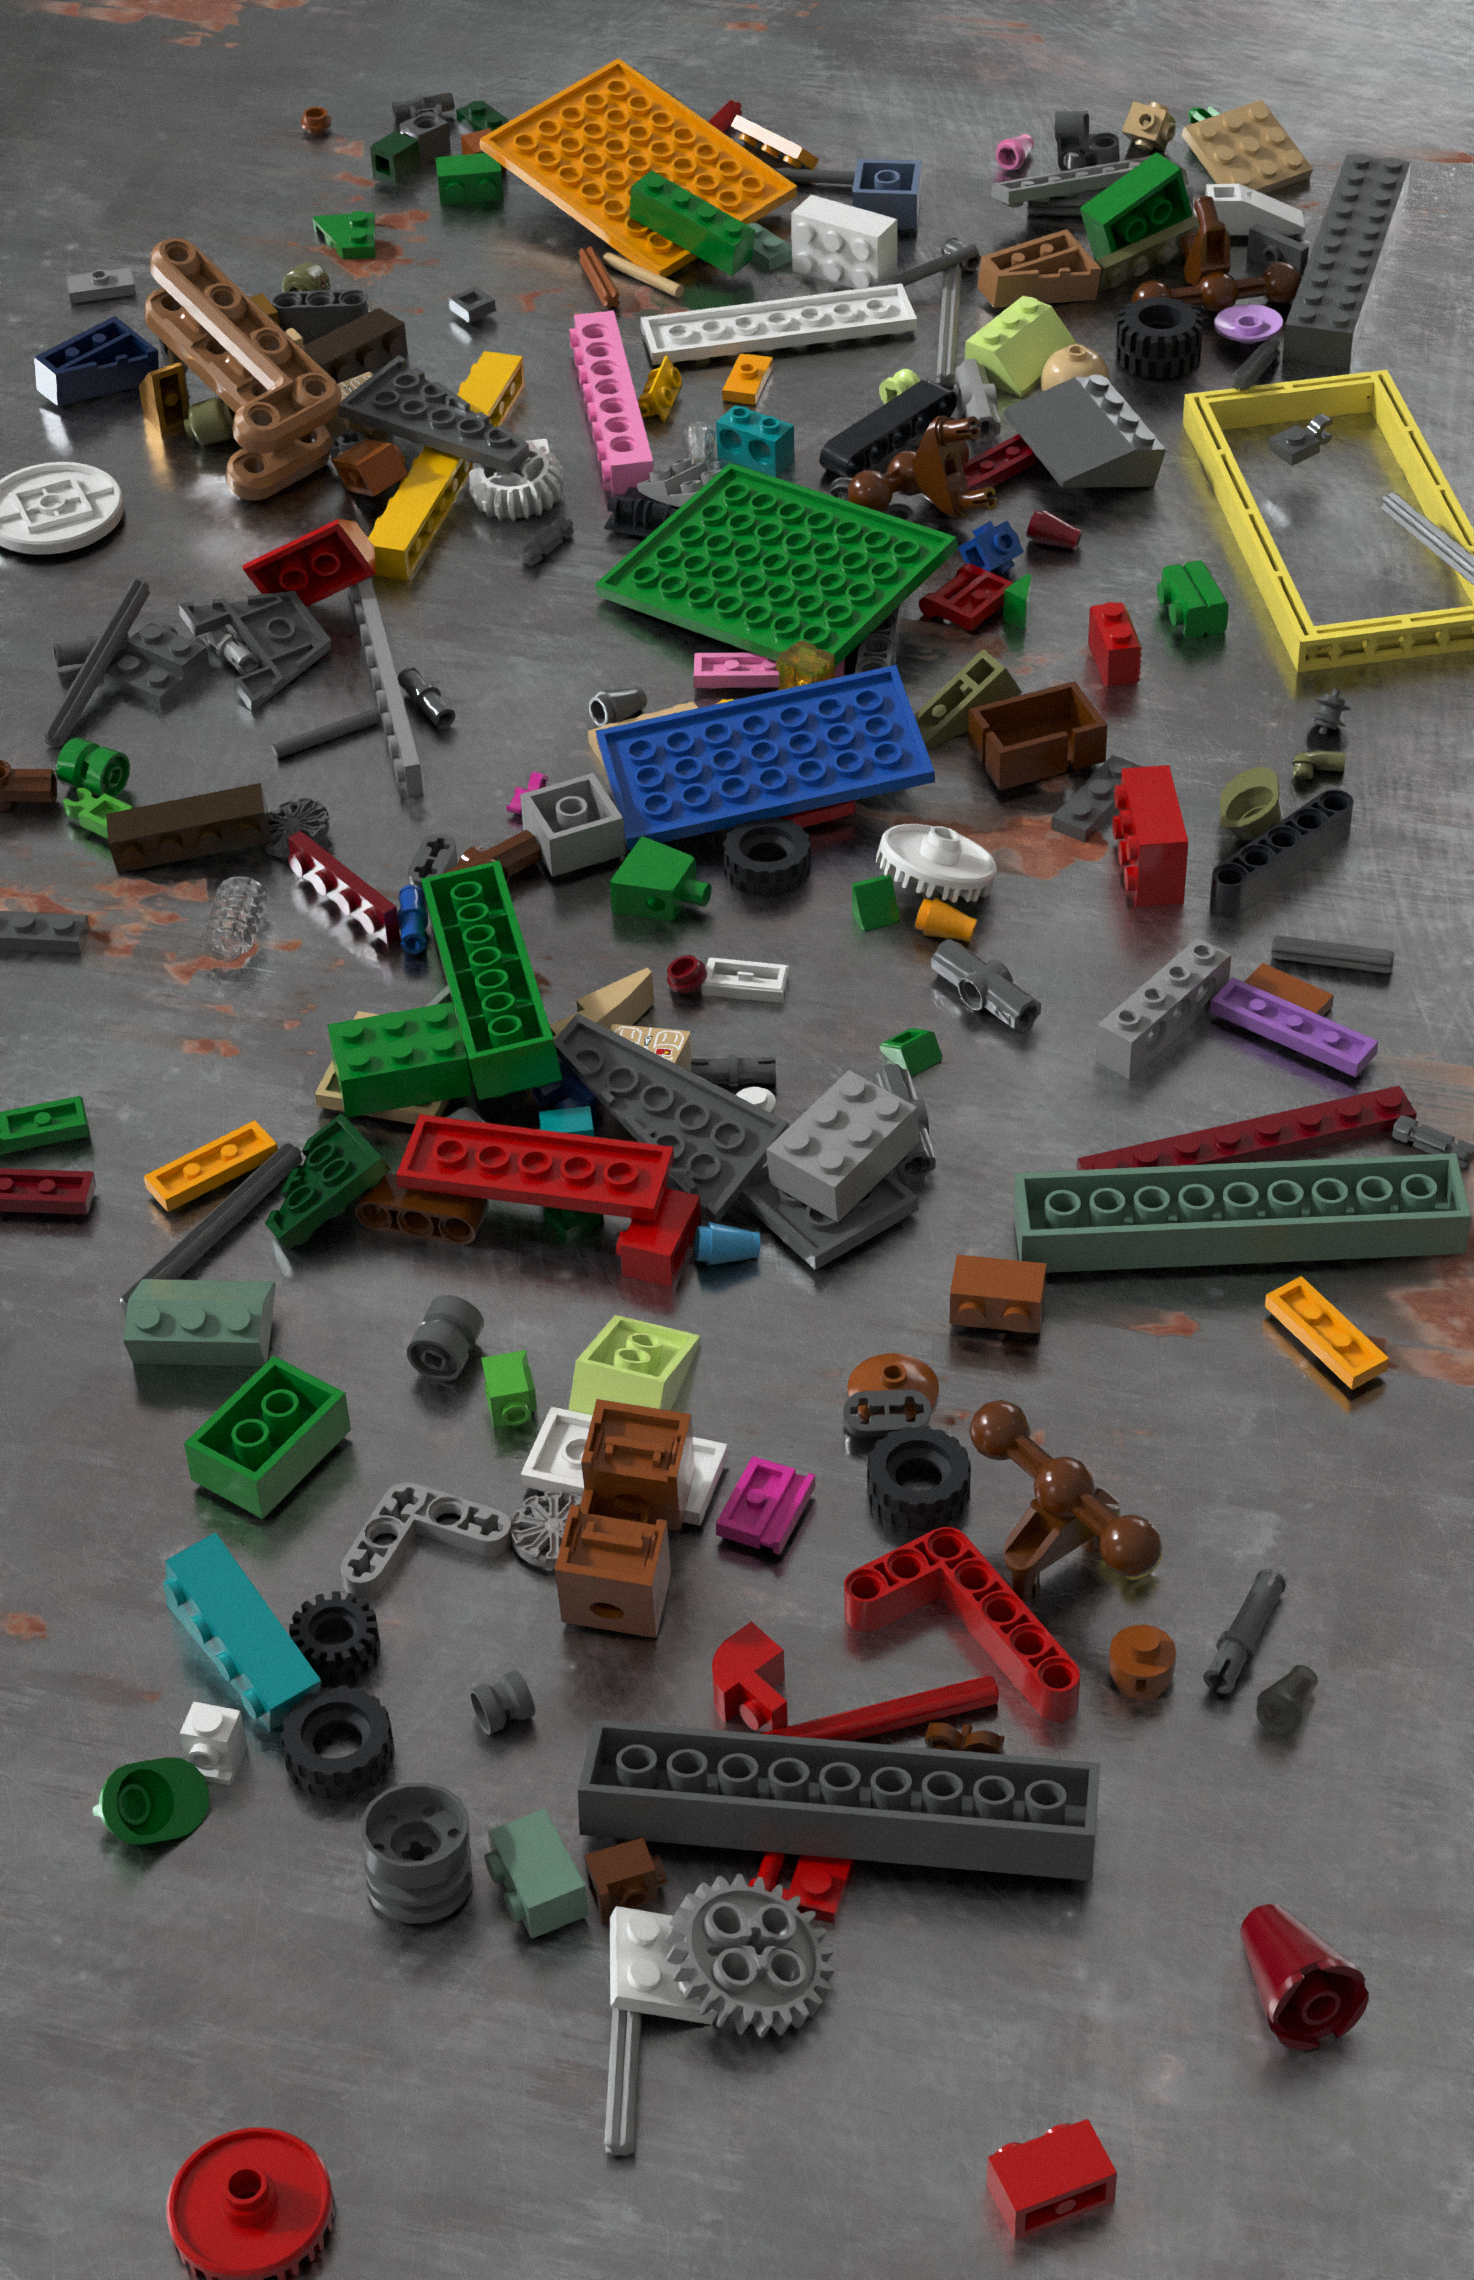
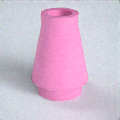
M1022 134L1019 137L1001 141L996 149L997 163L1007 170L1019 169L1034 148L1033 139L1027 134Z

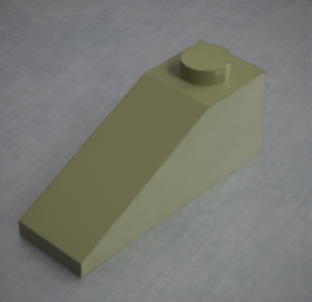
M982 649L914 714L927 750L969 731L970 708L1016 697L1022 693L1008 670L986 650Z

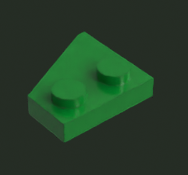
M354 211L350 214L313 216L314 230L324 233L325 242L330 247L335 248L336 253L342 259L375 258L376 222L374 212Z

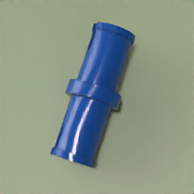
M407 885L399 891L400 910H398L397 915L399 929L401 930V948L409 954H418L426 948L425 929L429 923L428 913L424 908L423 890L415 885Z

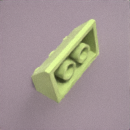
M1022 296L965 341V359H976L979 364L984 365L989 384L994 383L995 388L1022 398L1041 382L1042 371L1048 358L1056 351L1077 343L1052 306L1042 303L1033 297Z

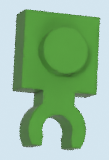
M80 787L77 789L79 801L74 802L67 798L63 800L66 815L72 818H79L80 826L107 839L106 814L133 808V806L105 793L98 799L92 797L90 790Z

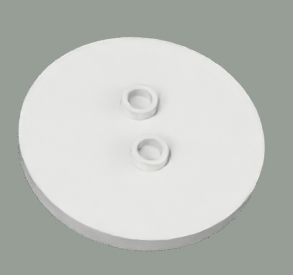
M75 462L43 463L15 471L0 480V546L26 554H57L90 545L106 536L119 523L124 511L121 488L117 481L105 471Z

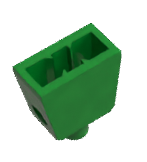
M641 836L610 880L612 913L673 921L678 917L686 903L705 907L710 900L712 886L709 883L697 880L696 860L693 856Z

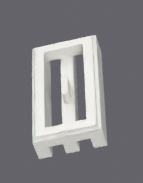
M709 958L706 966L707 977L701 984L702 995L783 1003L784 992H786L787 981H789L790 977L789 965Z

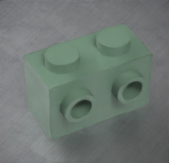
M545 1808L488 1831L491 1852L484 1854L487 1869L495 1884L503 1882L507 1890L504 1893V1899L510 1916L515 1923L523 1921L531 1939L589 1916L586 1885Z

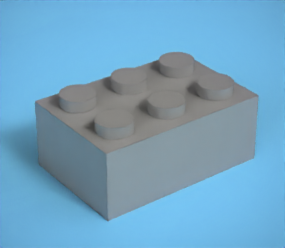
M848 1070L766 1149L770 1184L834 1221L839 1222L920 1143L917 1107Z

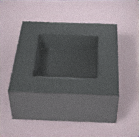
M476 286L449 298L450 310L468 323L478 321L496 311L495 299Z

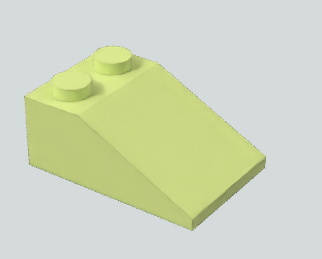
M614 1315L576 1360L568 1410L593 1415L596 1400L601 1399L671 1411L700 1344L701 1336Z

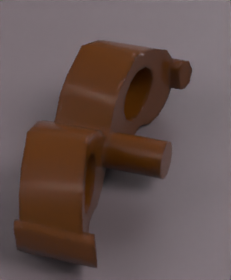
M930 1722L925 1736V1744L929 1745L932 1749L1001 1754L1005 1737L986 1730L972 1733L973 1727L969 1724H964L960 1733L947 1723L932 1724Z

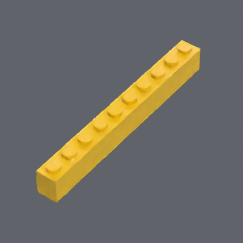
M484 351L478 362L472 365L466 381L460 384L457 395L470 404L471 411L476 414L479 412L484 413L489 417L490 424L500 427L525 386L523 356ZM424 445L419 457L414 458L408 476L401 479L399 489L394 497L389 498L386 510L381 517L376 519L374 529L369 537H367L374 546L376 576L409 580L469 479V471L473 470L474 462Z

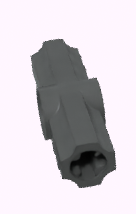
M950 938L939 944L937 951L931 957V968L958 987L961 998L970 1009L979 1011L986 1008L1014 1030L1018 1029L1022 1033L1030 1029L1036 1018L1041 1014V1003L1013 983L1009 970L1002 962L991 960L986 963L960 943L954 942Z
M898 1063L884 1065L878 1073L873 1075V1083L917 1107L920 1143L897 1164L899 1174L906 1175L910 1180L925 1178L927 1173L935 1169L936 1158L929 1138L928 1115L924 1100L917 1099L908 1069L901 1068Z

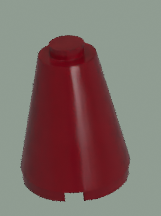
M1266 1904L1258 1906L1249 1912L1241 1925L1240 1934L1269 2027L1279 2042L1291 2049L1311 2050L1321 2046L1317 2040L1318 2038L1325 2037L1333 2032L1338 2039L1352 2029L1362 2017L1369 2001V1992L1365 1987L1364 1981L1366 1979L1361 1970L1283 1906Z

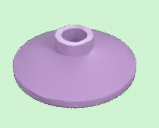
M1244 304L1232 306L1221 311L1215 318V329L1221 336L1242 344H1254L1258 341L1270 339L1276 336L1283 327L1282 316L1274 309L1262 305Z

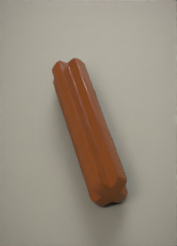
M591 246L587 249L581 248L578 252L580 255L579 261L603 306L607 309L612 306L618 307L620 304L618 299L620 294L596 250Z

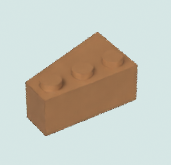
M1065 229L981 256L977 288L994 308L1009 307L1022 296L1033 297L1045 304L1096 300L1101 268L1074 236Z

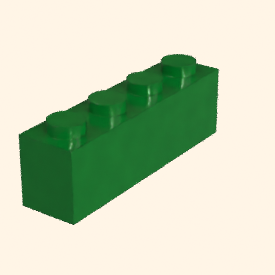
M652 170L631 186L630 218L730 276H734L752 261L755 229Z

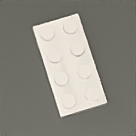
M556 1407L550 1408L520 1474L522 1487L544 1492L563 1491V1494L570 1495L573 1493L582 1497L584 1482L581 1460L593 1415ZM693 1437L695 1471L683 1522L701 1525L728 1458V1444Z

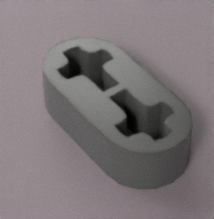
M436 834L423 840L408 869L409 885L418 886L423 890L422 878L442 874L456 866L458 859L456 842L452 837Z
M910 1389L854 1393L847 1399L843 1409L845 1428L849 1433L860 1438L887 1437L888 1433L900 1431L904 1427L920 1428V1426H928L931 1416V1406L927 1397L919 1391ZM905 1404H914L915 1411L923 1412L916 1415L915 1422H906V1417L903 1414L890 1413L903 1412ZM862 1405L868 1406L869 1413H884V1415L870 1416L868 1424H860L859 1417L851 1416V1414H857L859 1406Z

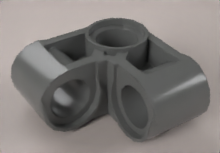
M1056 111L1055 140L1057 141L1058 166L1061 171L1120 161L1119 137L1116 134L1107 132L1089 134V111ZM1073 152L1079 156H1071L1068 153Z

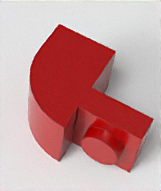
M751 1621L728 1637L717 1649L712 1662L713 1697L716 1711L725 1723L740 1713L744 1722L751 1729H759L764 1733L788 1726L787 1701L774 1690L775 1687L785 1681L784 1650Z

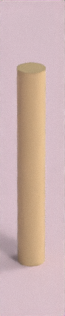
M607 252L603 257L604 265L674 297L679 298L684 292L683 285L653 273L615 254Z

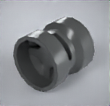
M517 1670L502 1675L500 1681L494 1684V1686L483 1683L469 1691L476 1717L488 1735L503 1730L508 1720L516 1719L523 1721L535 1716V1706L530 1690Z

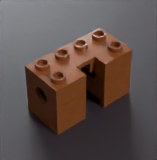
M597 1399L581 1460L584 1482L580 1506L570 1505L555 1566L561 1620L564 1623L657 1638L671 1576L668 1529L681 1531L695 1471L692 1416L687 1413Z

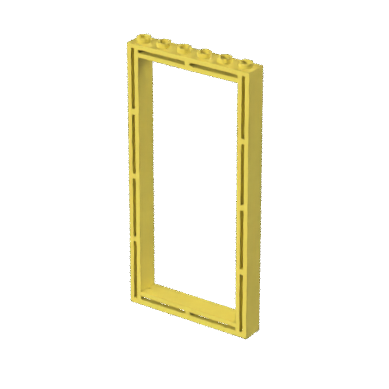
M1388 370L1250 386L1247 390L1240 387L1238 390L1232 388L1185 394L1184 428L1297 672L1474 650V585L1456 570L1455 572L1473 606L1314 626L1221 431L1313 419L1318 414L1333 417L1371 412L1426 517L1474 556V530Z

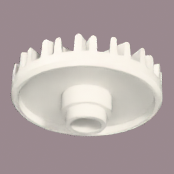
M901 824L891 827L882 835L876 855V863L880 864V869L885 870L884 875L895 874L894 881L903 882V888H906L909 883L918 882L917 893L924 892L927 898H930L935 888L942 894V900L948 899L953 903L957 901L958 896L963 897L966 902H976L979 896L983 898L988 896L997 872V866L993 857L982 846L956 831L942 826Z

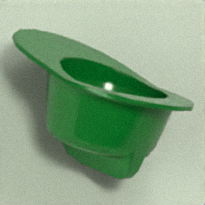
M164 1757L128 1763L116 1768L107 1778L106 1783L101 1789L98 1805L92 1808L94 1816L100 1817L101 1822L110 1833L126 1844L143 1845L176 1839L192 1833L202 1823L209 1807V1790L202 1773L194 1764L182 1758Z

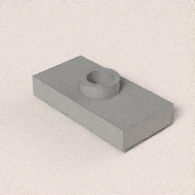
M131 267L115 270L98 269L91 273L66 276L70 302L73 304L136 294Z

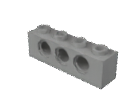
M1196 938L1097 1025L1096 1062L1130 1080L1210 1009L1211 999L1229 981L1231 954Z

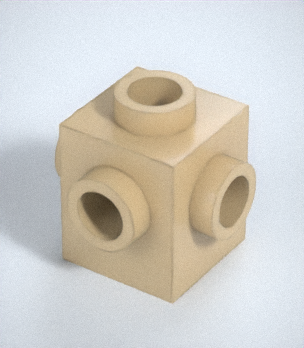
M1133 101L1122 132L1131 142H1135L1136 147L1142 150L1152 152L1156 148L1165 151L1168 142L1175 135L1176 120L1169 114V109L1162 104L1151 102L1150 106Z

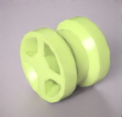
M901 369L894 374V377H889L880 384L879 394L881 400L886 404L920 382L919 377L909 369Z

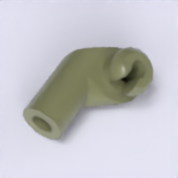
M1324 750L1299 753L1291 763L1294 766L1292 774L1296 779L1309 780L1313 777V769L1344 772L1346 753Z

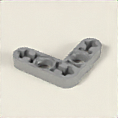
M413 1482L397 1483L387 1490L342 1560L340 1567L344 1589L347 1593L355 1594L359 1598L371 1597L379 1593L416 1534L482 1556H498L506 1552L512 1544L510 1518L501 1510ZM398 1506L404 1507L402 1512L400 1513L401 1520H399ZM444 1513H455L461 1517L458 1522L452 1525H441L436 1522V1519ZM382 1533H391L397 1536V1539L389 1545L381 1546L372 1542L377 1535ZM369 1559H371V1561H370L371 1573L365 1572L366 1569H367L368 1566H369Z

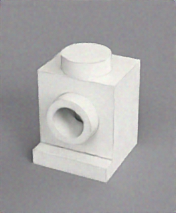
M193 1702L180 1731L185 1760L195 1765L204 1776L206 1782L231 1786L248 1747L241 1711Z

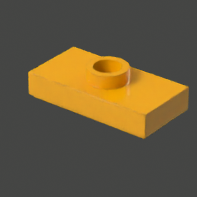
M740 353L722 389V400L756 404L773 369V357Z

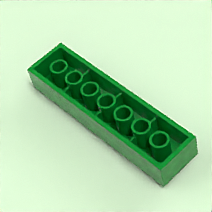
M500 860L422 878L421 882L430 921L466 1049L478 1100L499 1098L511 1092L532 1087L540 1088L549 1083L561 1081L562 1076L553 1035Z

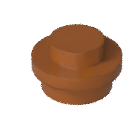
M311 107L303 112L301 127L310 134H322L332 125L331 116L328 115L325 108Z

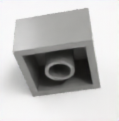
M594 773L520 794L523 831L527 829L535 836L542 851V861L552 877L626 855L623 817Z

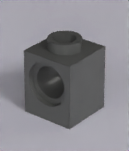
M428 111L399 124L401 134L418 140L420 164L451 151V131L448 122L434 113Z

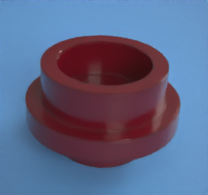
M691 955L681 956L668 966L667 983L674 992H693L705 981L707 969L704 963L697 960L696 957Z

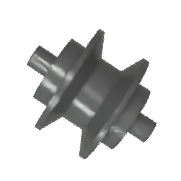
M1333 689L1331 695L1323 694L1322 698L1314 697V700L1320 706L1318 712L1309 713L1308 716L1315 718L1314 724L1321 726L1320 734L1326 735L1328 728L1336 730L1337 725L1346 726L1340 720V716L1343 711H1350L1351 708L1344 706L1346 700L1339 698L1340 690Z

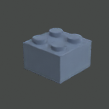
M858 159L852 190V206L897 219V230L899 231L917 229L922 197V161Z

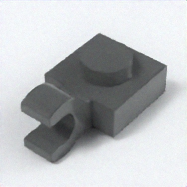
M1318 414L1310 421L1306 429L1295 425L1269 438V450L1291 466L1320 453V444H1326L1332 439V435L1325 431L1324 428L1333 424V420L1325 414Z

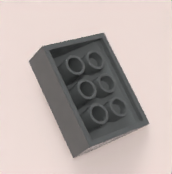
M1097 374L1090 377H1074L1005 408V417L1062 488L1155 487L1166 449L1155 437V434L1140 419V416L1129 406L1124 397L1114 388L1108 378Z

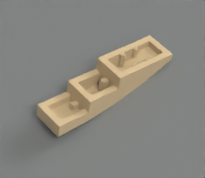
M647 967L577 999V1013L611 1030L612 1024L632 1026L654 1003L652 972ZM577 1013L550 1025L554 1040Z

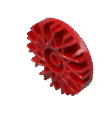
M264 2127L244 2128L230 2131L208 2141L184 2162L174 2177L169 2190L166 2207L167 2221L175 2250H179L184 2265L189 2264L191 2272L195 2276L200 2270L205 2273L207 2280H264V2278L277 2275L278 2280H286L285 2270L293 2276H297L299 2274L298 2262L305 2256L312 2262L315 2259L314 2250H323V2233L325 2229L331 2232V2219L335 2218L333 2207L334 2195L327 2168L321 2157L308 2143L293 2134L278 2129Z

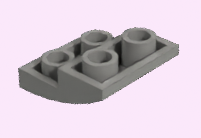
M690 458L679 459L670 463L671 468L650 472V478L637 484L639 492L649 498L664 504L681 507L721 470L708 471L706 462L691 463Z

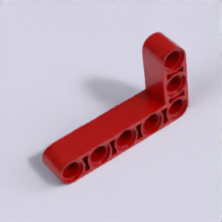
M952 1527L935 1529L853 1570L847 1575L844 1581V1614L847 1624L854 1630L860 1632L878 1630L941 1598L1040 1716L1052 1722H1062L1076 1714L1079 1707L1080 1670L1077 1664L960 1530Z

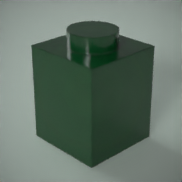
M394 131L370 146L372 175L397 184L421 168L417 139Z

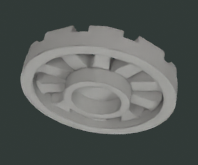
M563 1491L544 1492L545 1495L539 1497L537 1495L531 1496L521 1504L518 1510L516 1509L511 1518V1542L517 1554L525 1561L539 1567L555 1568L570 1505L580 1506L582 1497L573 1493L570 1495L563 1494ZM559 1505H565V1507L559 1512ZM550 1506V1512H547L543 1507ZM534 1541L531 1545L524 1546L525 1543ZM543 1549L549 1550L546 1556L540 1554Z

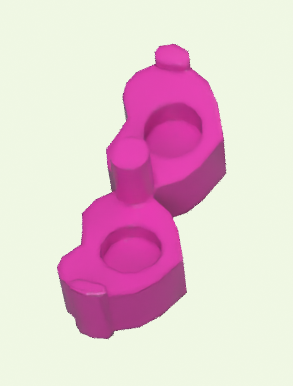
M533 771L529 779L528 789L516 787L515 795L510 805L506 806V810L522 815L520 794L546 787L548 776Z

